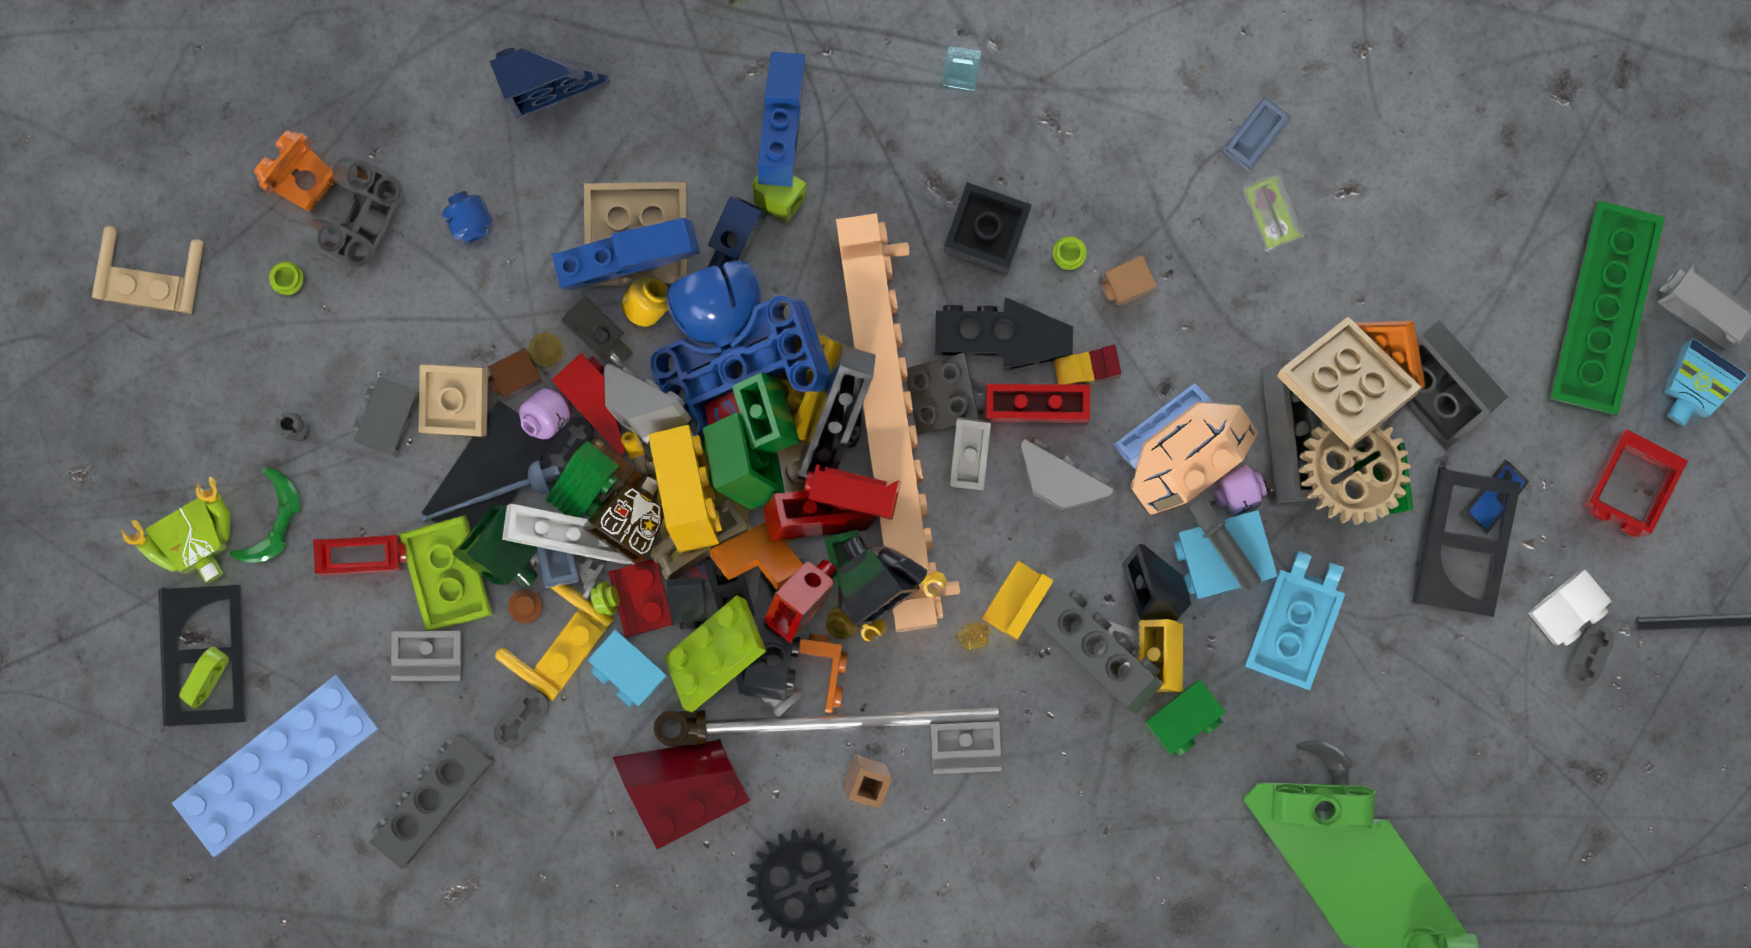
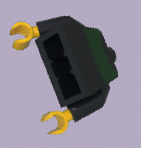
M861 536L854 537L843 545L850 562L839 569L836 574L839 583L838 606L854 625L863 627L861 636L865 641H872L876 633L879 636L883 635L886 630V623L881 617L920 590L918 584H924V592L929 597H936L939 592L931 583H937L942 588H945L947 584V579L941 572H932L928 575L926 568L887 546L867 548Z

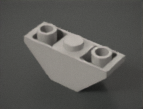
M608 363L604 368L605 406L623 427L644 438L648 434L688 424L692 419L683 408L685 402L674 392L663 393L661 388L649 379H646L644 382L639 380V377L625 366L619 369Z
M1032 438L1030 442L1023 439L1019 448L1031 492L1038 498L1063 511L1104 500L1111 496L1114 489L1108 486L1110 481L1102 475L1093 471L1090 476L1078 469L1080 464L1077 461L1063 454L1060 459L1048 452L1050 447L1036 438Z

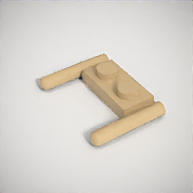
M106 226L103 230L91 298L192 314L204 243L199 239H194L190 242L184 278L111 267L117 229L113 226Z

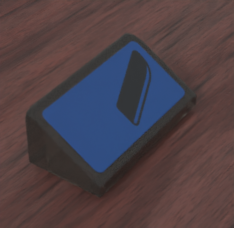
M1506 459L1502 460L1490 474L1491 477L1521 482L1519 494L1529 483ZM1478 489L1459 514L1487 535L1502 517L1506 494Z

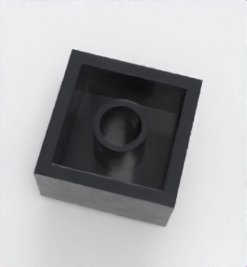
M967 182L944 245V253L1008 275L1032 204Z

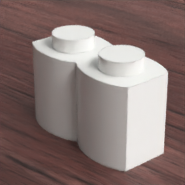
M1581 569L1533 607L1528 614L1554 645H1559L1563 642L1567 646L1582 634L1579 628L1587 621L1594 624L1609 612L1606 606L1612 601L1586 569Z

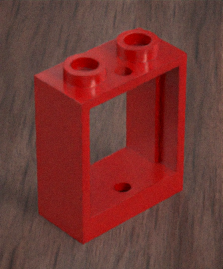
M1625 429L1619 432L1583 505L1591 509L1589 514L1604 522H1608L1611 519L1621 524L1620 530L1632 537L1639 538L1640 535H1650L1688 460ZM1623 450L1666 471L1642 522L1599 500Z

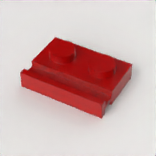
M652 559L608 571L611 585L617 589L620 597V604L617 608L625 638L674 625L671 623L670 608L658 563H655Z

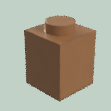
M1143 255L1105 271L1103 276L1105 281L1101 283L1107 300H1114L1117 307L1155 291L1157 287Z
M854 754L842 786L849 800L880 809L892 781V776L885 763Z

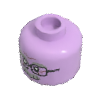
M546 388L538 390L520 407L519 417L523 430L527 434L543 440L554 436L570 420V405L567 398L556 390Z
M1246 465L1231 469L1217 480L1218 487L1213 489L1218 507H1226L1228 512L1233 515L1259 507L1262 503V496L1267 494L1260 472L1257 469L1252 470Z

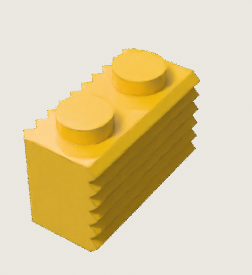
M1169 619L1141 620L1138 623L1140 626L1138 630L1140 633L1138 636L1140 640L1138 643L1140 656L1138 659L1141 661L1146 657L1160 670L1156 676L1164 684L1156 693L1183 692V624Z

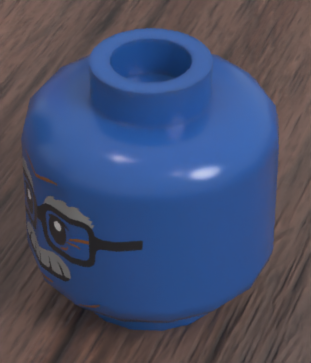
M462 191L447 199L449 205L444 208L442 217L453 239L463 240L465 244H468L489 234L488 228L493 220L480 195L473 194L468 196L466 191Z

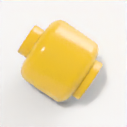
M650 276L637 278L622 295L620 302L624 315L636 325L643 327L654 325L668 310L666 301L668 287L662 280Z

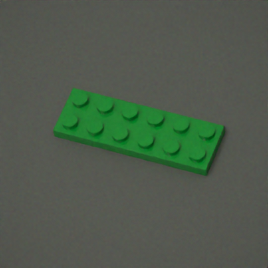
M1600 200L1596 202L1549 399L1615 416L1619 414L1665 220L1664 216Z

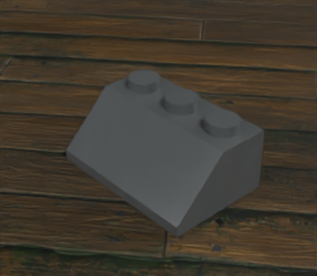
M1438 320L1417 339L1425 387L1420 389L1418 394L1406 404L1445 448L1448 449L1491 414L1508 396L1445 325Z

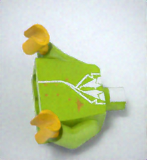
M209 477V484L212 487L210 490L201 489L199 482H196V495L198 498L146 528L147 534H144L141 524L137 520L131 521L132 525L138 530L136 534L128 535L123 529H121V534L125 542L132 545L135 544L136 548L151 562L170 572L179 570L185 574L197 568L204 582L209 583L223 574L214 557L227 550L226 542L230 538L231 514L221 495L217 493L215 478Z

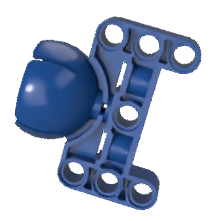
M747 261L726 262L722 267L727 277L725 279L717 266H710L677 280L671 284L670 289H667L666 292L668 311L677 327L687 335V339L677 340L655 350L650 357V369L655 383L661 388L663 393L667 394L669 391H672L679 396V392L683 387L685 391V398L683 400L685 405L683 408L692 418L685 425L690 426L694 419L696 431L693 435H700L702 442H705L703 428L707 426V414L704 406L732 392L733 385L759 373L775 377L786 372L791 386L797 391L821 392L826 389L831 376L806 303L801 298L781 295L762 303L760 281L753 267ZM787 304H789L791 313L789 318L786 320L784 317V308ZM800 336L802 340V347L800 351L797 352V350L795 349V341L797 337ZM672 356L674 359V366L670 371L668 367L669 358ZM740 362L743 365L741 377L737 375V366ZM811 368L814 377L811 384H808L806 375Z

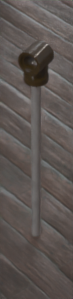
M998 708L727 720H706L705 710L694 712L667 711L657 717L654 723V733L662 744L674 747L707 744V734L999 721ZM670 719L677 720L681 724L680 734L672 739L662 734L664 722Z

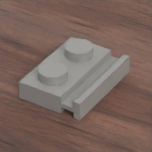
M392 631L391 681H462V631Z
M999 721L930 724L933 774L1002 771Z

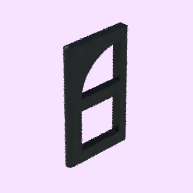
M1446 467L1438 468L1412 602L1494 617L1521 482L1447 469ZM1453 485L1506 494L1497 540L1444 531ZM1441 545L1494 555L1485 600L1464 593L1449 580L1441 561Z
M241 585L158 589L163 726L170 728L171 726L246 722ZM230 600L231 647L218 649L228 656L229 661H232L234 709L181 712L179 664L197 663L201 655L209 649L179 650L182 631L188 621L204 607L219 601Z

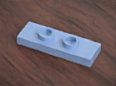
M1194 383L1114 444L1116 450L1135 469L1144 442L1195 403H1213L1212 399Z

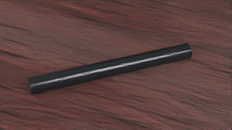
M1751 612L1636 617L1637 631L1751 626Z

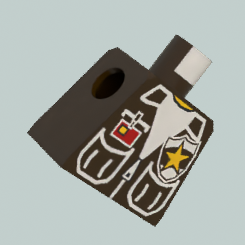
M642 476L635 488L627 483L616 487L587 520L582 529L634 564L648 560L664 518L662 506L652 500L659 489L658 482L648 476Z

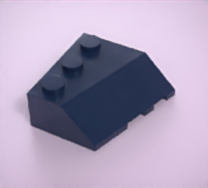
M515 48L504 49L495 55L496 59L490 61L504 99L516 119L610 82L608 75L565 57L523 48L515 50Z

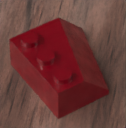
M720 740L708 741L705 745H683L612 757L625 789L657 850L751 801Z

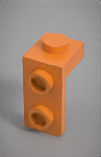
M809 633L808 640L801 639L799 653L833 658L825 713L833 714V708H840L843 687L837 686L838 673H845L848 653L842 652L841 644L829 643L830 636Z

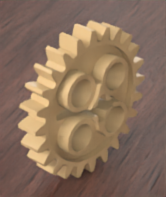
M1322 422V429L1317 427L1311 431L1315 439L1309 438L1304 441V445L1310 451H1305L1299 456L1302 460L1308 462L1307 465L1299 468V472L1308 474L1309 477L1301 485L1312 486L1313 488L1307 496L1308 499L1318 496L1320 501L1316 509L1319 510L1328 506V518H1332L1340 513V521L1343 524L1349 521L1351 516L1354 524L1358 525L1363 522L1364 517L1368 523L1377 520V515L1381 518L1388 515V508L1393 509L1399 505L1395 497L1401 498L1406 495V491L1399 485H1405L1410 482V478L1402 475V472L1411 468V465L1401 461V458L1406 456L1408 451H1398L1397 449L1402 438L1392 440L1390 435L1393 427L1383 431L1380 429V424L1361 439L1364 444V452H1360L1356 449L1355 445L1350 448ZM1373 452H1378L1379 457L1337 484H1331L1332 478ZM1327 455H1331L1336 459V470L1327 464ZM1373 467L1380 469L1382 472V482L1374 477ZM1346 484L1351 485L1355 489V499L1350 498L1346 494Z

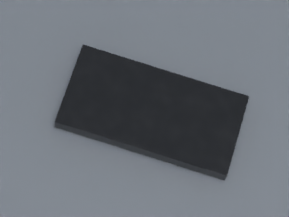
M498 400L487 415V436H473L422 511V514L428 516L527 479L530 465L535 461L542 460L545 450L554 437L543 440L527 434L521 426L519 413ZM521 489L446 513L431 520L439 523L466 515L470 530L472 531L492 506L512 504Z

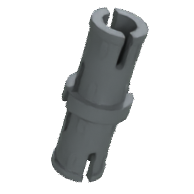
M283 413L281 414L283 418H277L276 420L277 430L282 436L287 435L285 438L289 441H304V436L310 435V426L304 418L300 420L302 416L298 414Z

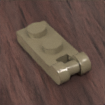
M730 499L715 507L716 511L719 512L723 531L717 532L718 545L749 530ZM670 536L653 547L650 556L655 563H660L663 568L662 574L666 580L678 579L687 569L708 557L710 549L718 545L682 553L683 555L674 560L671 555L677 548Z

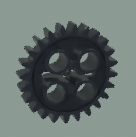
M793 829L791 840L788 841L780 833L778 834L779 845L776 846L772 842L767 841L766 845L770 852L766 854L758 851L756 854L762 860L761 864H750L749 866L757 872V876L749 877L746 880L756 885V889L747 893V896L757 897L758 902L751 907V910L762 908L764 913L758 921L762 922L769 918L772 922L768 931L772 932L778 926L781 927V938L783 939L789 931L794 932L795 942L799 941L802 933H806L809 941H813L814 931L816 930L825 938L827 937V925L838 930L839 925L836 918L838 916L843 919L849 918L848 914L843 910L844 906L855 907L856 903L849 899L848 895L858 893L859 889L849 886V881L857 879L858 874L848 873L847 871L854 864V861L843 862L841 858L845 855L846 848L836 852L833 849L836 844L835 838L828 844L823 843V832L815 840L811 839L810 829H806L803 838H799L797 831ZM814 852L819 855L821 866L817 871L809 872L803 868L801 861L804 854ZM780 866L787 869L790 878L786 885L776 886L772 883L770 873L773 868ZM829 870L831 872L830 877L808 887V894L804 895L799 890L779 900L774 898L776 893L794 886L797 883V876H802L804 880H807L824 871ZM822 884L831 885L836 893L835 899L827 904L821 903L816 898L817 887ZM795 898L802 902L804 911L800 917L791 918L785 913L784 905L787 900Z

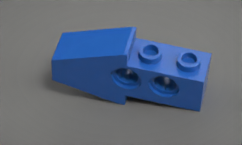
M771 51L758 159V184L793 187L805 75V54Z
M681 218L611 234L612 237L552 254L560 288L575 291L632 273H644L700 254L692 220Z

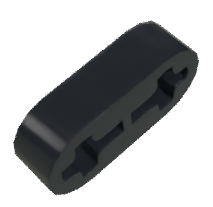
M582 417L570 418L569 422L559 430L542 456V464L545 469L552 466L553 462L549 458L553 453L559 455L565 447L569 449L563 458L568 464L573 454L586 441L592 442L594 430L586 419ZM581 424L585 425L583 431L586 434V438L584 440L577 438L572 446L568 445L567 443L573 436L569 431L572 426L578 428ZM559 466V469H560V471H561V474H562L563 470L565 469V467L562 468L561 466Z

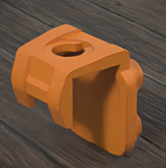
M286 130L275 144L279 148L278 153L280 156L277 159L273 158L271 160L267 156L264 157L253 173L257 175L259 186L265 192L271 194L275 191L311 213L317 206V203L328 192L330 186L334 185L333 170L309 148L312 141L303 132L298 134L296 131L292 133ZM296 169L300 172L310 171L314 174L315 184L311 189L302 190L298 188L296 177L292 175Z

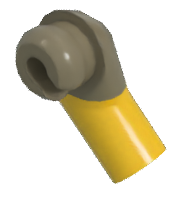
M632 431L624 433L621 441L628 457L639 473L650 478L652 474L656 475L653 457L648 458L638 434Z

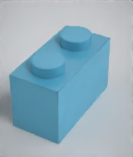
M614 630L587 660L593 665L590 672L602 683L606 684L610 680L617 686L619 690L615 694L629 707L634 703L642 707L669 677L618 630Z

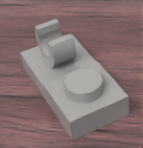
M957 417L949 487L984 490L991 429L990 420Z

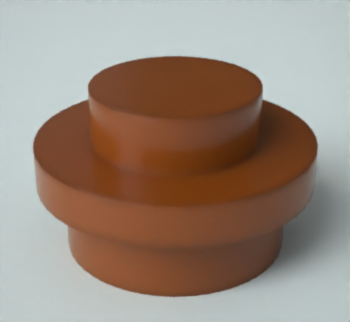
M522 589L511 596L508 610L515 621L528 624L540 617L543 603L536 592Z

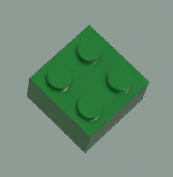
M739 413L732 414L703 428L705 438L703 448L709 460L711 471L709 473V480L714 490L750 510L768 503L774 494L785 493L778 453L769 455L751 450Z

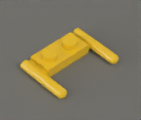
M569 584L550 588L579 610L574 614L535 666L534 670L505 648H499L495 653V658L552 701L557 698L561 690L566 686L615 620V618L606 613L598 614L592 601L584 598L580 592Z

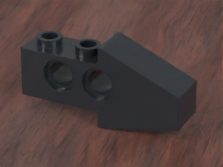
M1009 298L1004 300V312H997V306H977V311H963V306L944 305L943 311L936 310L935 356H953L966 353V356L1003 357V370H1014L1049 363L1055 359L1073 355V326ZM966 322H973L979 327L980 333L975 338L968 339L961 334L960 327ZM999 323H1008L1012 326L1014 334L1009 339H1000L994 332L995 326Z

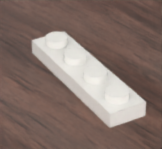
M510 504L506 508L502 540L626 565L634 564L582 529L588 519L516 504Z

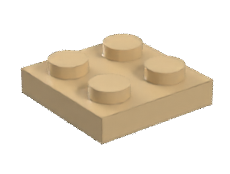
M421 364L419 369V433L487 436L488 367Z

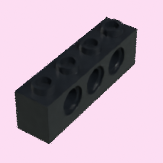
M761 571L754 621L766 652L746 668L744 695L785 701L787 690H794L796 670L790 669L791 657L798 658L801 637L796 636L789 643L780 634L770 631L769 626L763 622L773 601V595L779 589L776 590ZM769 655H777L782 659V662L777 666H769L763 660Z

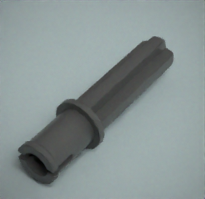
M1206 496L1188 507L1187 510L1190 511L1205 533L1202 535L1203 538L1208 537L1243 590L1247 592L1261 583V578L1224 526L1227 522L1220 520L1207 501Z

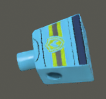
M1692 338L1682 346L1664 388V393L1676 401L1668 412L1667 417L1678 425L1685 426L1693 412L1702 418L1710 416L1746 379L1748 374Z

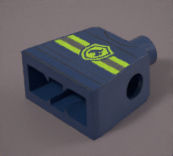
M730 196L708 242V246L715 249L708 267L717 266L721 270L722 275L726 276L722 268L726 262H731L734 259L743 261L768 212L739 197ZM731 232L737 236V242L733 247L727 243V237Z

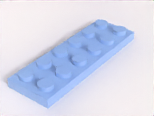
M335 675L177 798L172 804L213 857H217L378 731L379 727L341 678Z

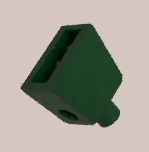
M508 505L492 506L452 554L493 584H509L515 579L523 588H527L538 577V573L527 563L537 552V547L502 540Z

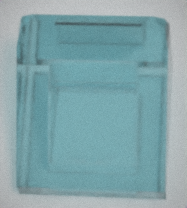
M949 46L942 86L975 91L982 52Z

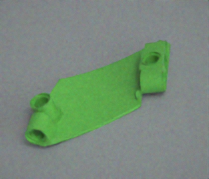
M1257 782L1243 797V801L1282 853L1344 945L1355 948H1479L1476 934H1468L1390 821L1387 819H1374V789L1356 785ZM1322 801L1332 803L1330 809L1326 811H1319L1315 808Z

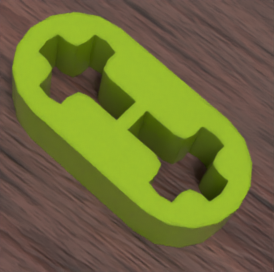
M215 646L207 649L201 655L179 695L180 699L193 709L201 706L210 696L229 661L228 656Z

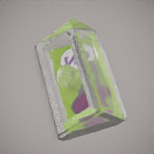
M1282 174L1257 180L1244 187L1243 193L1266 250L1269 251L1306 237Z

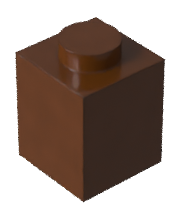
M525 348L488 366L492 374L488 377V382L496 396L502 394L506 400L543 383L529 352Z

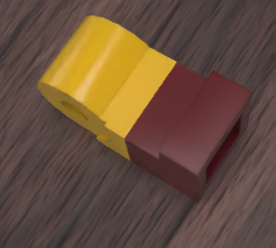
M1115 344L1053 360L1058 385H1087L1117 379L1121 376Z

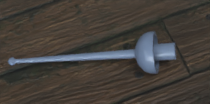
M540 460L535 461L528 469L527 479L431 515H423L421 520L427 522L429 519L527 486H531L540 494L550 493L551 487L549 482L558 479L561 471L558 465L544 469Z

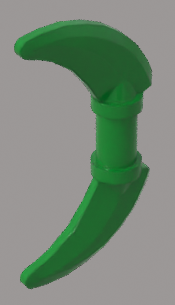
M265 467L262 472L271 480L277 493L279 507L272 530L269 531L268 536L253 547L244 550H232L230 552V555L237 560L248 563H261L280 554L286 548L284 535L290 519L301 510L300 497L292 481L281 472Z

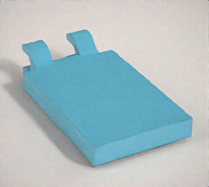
M1296 551L1290 572L1279 569L1244 666L1310 690L1345 597V593L1336 590L1344 567L1329 562L1322 580L1305 573L1312 555Z

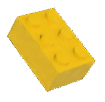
M689 425L648 434L666 528L678 553L681 554L718 545L717 532L723 531L719 512L716 511L713 501L716 500V493L709 480L707 469H710L708 457L704 452L700 435L694 436Z

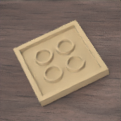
M686 182L584 183V245L612 237L611 234L681 218L687 219ZM688 258L644 273L636 272L592 286H630L637 278L642 276L658 278L666 285H671L688 275Z
M1349 317L1345 318L1281 368L1277 375L1350 448L1410 401L1422 388Z

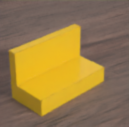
M1017 561L981 619L1017 640L1054 580L1043 573L1040 575L1020 561Z

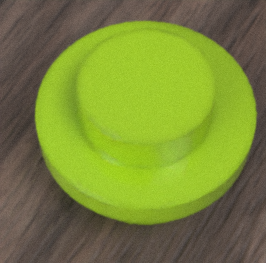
M1074 236L1062 237L1055 243L1053 248V259L1064 270L1079 268L1087 256L1085 244Z
M283 261L272 268L269 282L277 293L292 295L301 289L304 275L298 265L290 261Z
M606 581L598 583L597 587L591 589V600L596 612L600 615L604 613L607 615L615 614L617 606L620 604L617 589L614 586H610Z

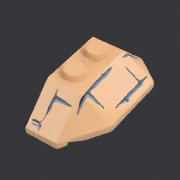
M1197 402L1143 443L1130 488L1150 515L1188 503L1241 463L1259 432L1240 405Z

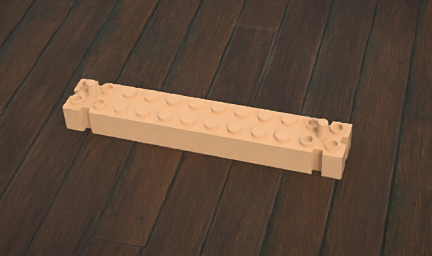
M877 213L836 219L854 348L876 355L874 376L863 402L873 478L887 481L888 485L897 480L902 482L893 520L879 517L883 546L893 548L926 568L929 575L932 572H937L935 562H928L927 551L933 550L930 528H923L922 517L928 516L925 493L918 494L917 483H923L920 459L913 460L912 449H918L915 425L908 426L907 416L913 415L910 391L903 392L902 382L908 381L905 357L898 358L897 353L898 348H903L900 323L893 324L892 315L898 314L895 289L888 290L887 285L888 281H893L890 258L910 255L908 242L888 245L885 222L878 223ZM959 581L947 582L945 588L940 587L937 583H931L932 586L939 590L936 597L927 596L924 592V584H918L920 590L893 609L896 633L937 627V619L943 618L941 597L960 594Z

